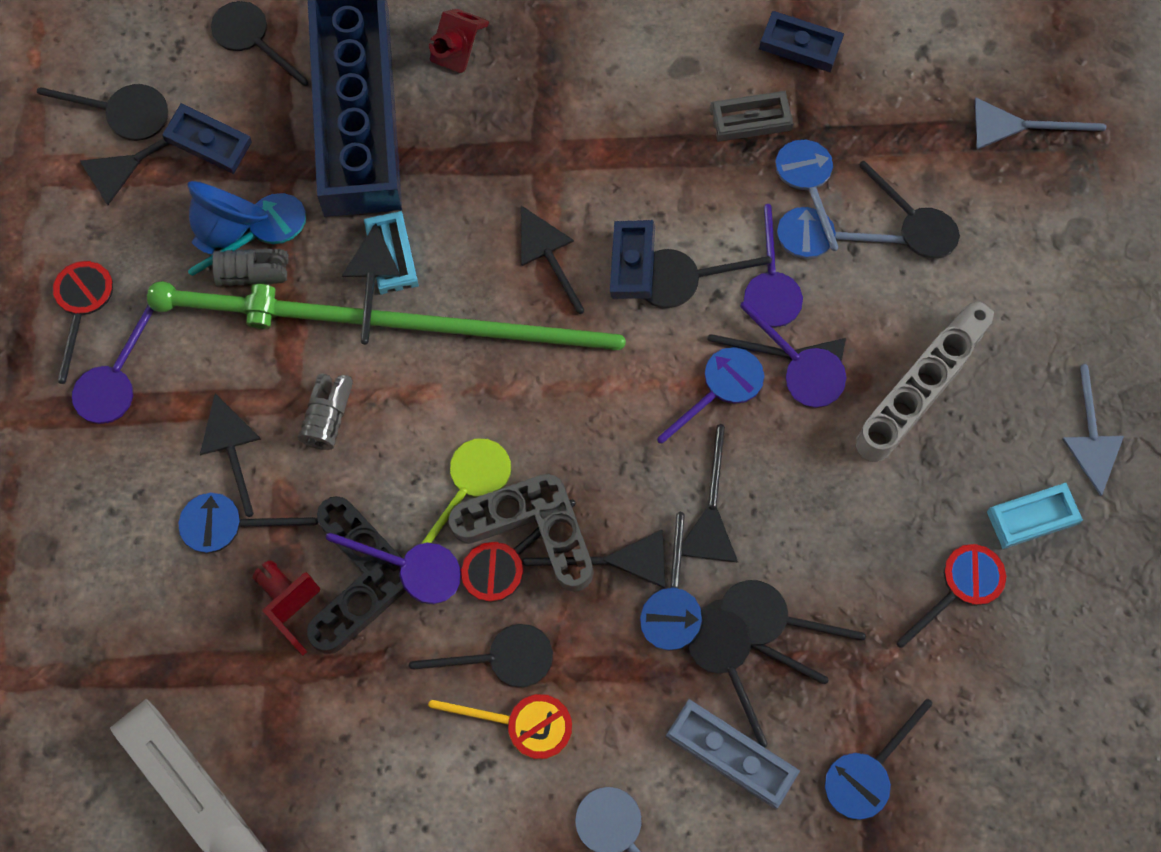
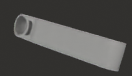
M979 301L970 303L938 335L866 420L856 439V448L864 459L878 462L891 454L962 369L974 347L992 324L994 310ZM943 346L954 347L960 356L949 355ZM919 374L931 376L936 385L923 383L919 378ZM894 403L907 405L911 410V414L903 415L895 409ZM879 432L886 438L887 444L879 445L874 443L868 433Z
M143 700L110 727L113 735L204 852H267L236 809L149 700Z

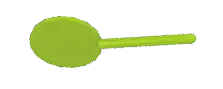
M473 439L463 443L455 451L450 462V474L459 491L421 544L433 542L448 521L452 509L460 504L466 494L476 498L502 489L507 484L511 475V461L506 450L500 444L489 439Z

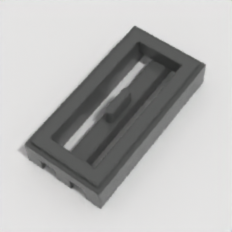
M786 91L713 101L710 104L713 125L716 128L717 142L792 131L793 128ZM780 105V108L763 111H760L759 109L745 111L744 114L722 117L723 113Z

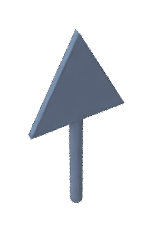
M1082 364L1080 372L1090 437H1063V441L1099 495L1102 496L1124 436H1098L1088 365Z

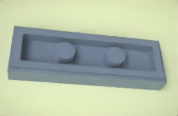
M688 699L665 738L774 809H778L800 772L791 764L690 699Z

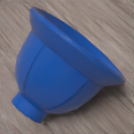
M190 181L187 184L192 197L189 208L190 227L195 234L192 244L205 253L213 254L216 248L230 246L241 238L251 224L268 218V214L264 209L234 194L198 181Z

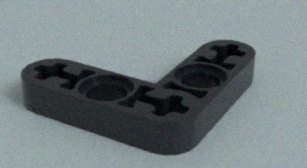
M338 496L329 497L319 506L317 520L326 534L333 533L342 537L346 536L345 538L353 541L362 536H369L376 541V549L401 557L347 499ZM335 509L337 512L346 510L343 516L352 528L348 534L337 522L328 524L331 521L328 514L331 510ZM336 544L361 571L362 575L310 621L307 628V636L311 645L324 654L336 653L345 647L406 592L402 581L396 585L389 581L380 588L381 593L385 597L379 600L374 590L367 586L370 581H373L377 588L386 579L383 574L385 569L389 568L395 571L400 566L370 555L359 557L353 553V549ZM357 594H366L372 601L370 610L360 616L350 613L348 609L350 599ZM339 609H341L345 618L354 624L347 629L342 622L334 630L337 638L330 643L327 639L318 642V639L322 636L318 629L325 624L331 628L340 621L339 617L334 614Z

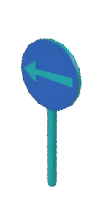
M285 193L271 194L262 198L255 205L264 209L268 214V218L251 224L249 226L251 232L220 251H235L254 238L268 244H280L293 239L302 231L306 223V211L302 202L296 197ZM213 255L190 268L188 271L189 275L194 276L212 265Z

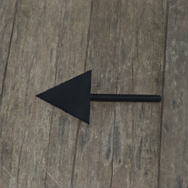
M521 205V265L524 266L542 256H546L576 312L583 314L584 308L552 253L574 242V240Z
M376 223L342 274V277H367L361 343L363 345L369 342L375 277H401Z
M215 393L200 456L227 449L245 515L252 517L254 512L235 446L261 440V438Z

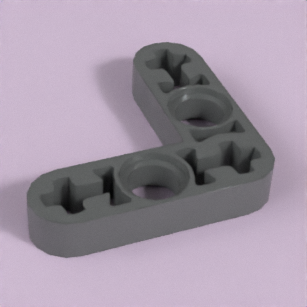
M539 475L456 505L450 512L449 526L455 537L465 543L478 542L537 521L559 584L566 590L575 592L585 589L592 582L594 575L592 561L565 486L555 475ZM544 487H549L551 492L558 491L553 494V502L546 503L543 498L533 500L531 504L534 510L527 511V505L522 494L528 492L529 498L532 500L542 495L541 489ZM505 499L517 501L520 505L519 512L512 518L505 519L500 517L496 510L501 501ZM487 506L494 521V524L488 525L487 519L484 517L486 515L482 509ZM466 514H471L473 519L484 517L474 522L475 529L467 531L464 526L458 527V525L464 523L463 516ZM560 522L567 523L573 530L571 537L567 541L559 543L550 539L549 531L554 524ZM571 550L576 565L578 567H586L580 570L581 577L573 580L570 574H562L568 571V564L564 553ZM555 553H562L558 557L554 555Z

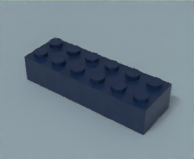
M308 0L317 197L324 217L401 211L402 199L387 0Z

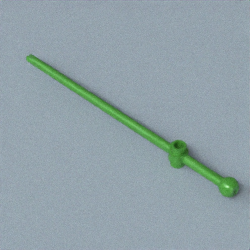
M159 281L149 287L147 294L149 307L157 312H168L175 306L240 312L247 315L246 325L257 329H269L271 319L276 316L362 325L364 309L279 301L274 298L276 289L265 284H253L250 295L239 297L178 291L172 284ZM372 310L371 326L621 350L626 344L625 338L620 334Z

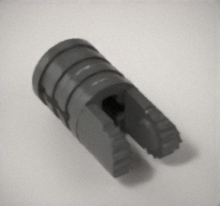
M284 249L214 251L213 276L215 285L221 287L224 285L245 286L246 284L285 283L287 281V271L284 267L288 264L289 254Z
M319 374L317 376L308 403V409L305 413V420H303L302 429L298 435L300 442L321 450H332L334 448L338 428H340L342 422L341 418L344 416L353 385V379L348 375H340L335 378L334 386H332L333 382L330 375Z

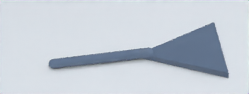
M975 97L977 149L1028 128L1085 131L1106 130V125L1103 123L1025 121Z

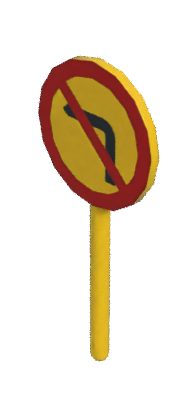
M534 694L522 699L513 708L510 716L436 700H430L428 706L432 709L508 724V734L512 744L521 754L532 759H548L559 754L567 746L572 734V719L568 709L559 699L547 694Z

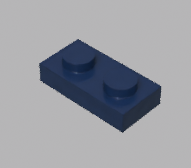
M772 11L759 49L831 73L844 33Z
M180 103L162 134L165 142L232 174L235 173L252 143L249 135Z
M653 220L614 221L610 295L612 299L651 298L655 225Z

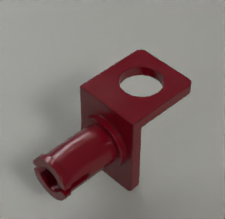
M459 9L442 12L437 33L430 39L434 43H429L430 61L459 73L465 72L477 30L488 27L489 21Z
M274 561L264 562L262 566L272 577L268 579L257 568L253 574V580L262 587L273 601L262 611L300 654L304 656L308 651L283 624L317 595L321 589L307 572L303 573L292 583Z

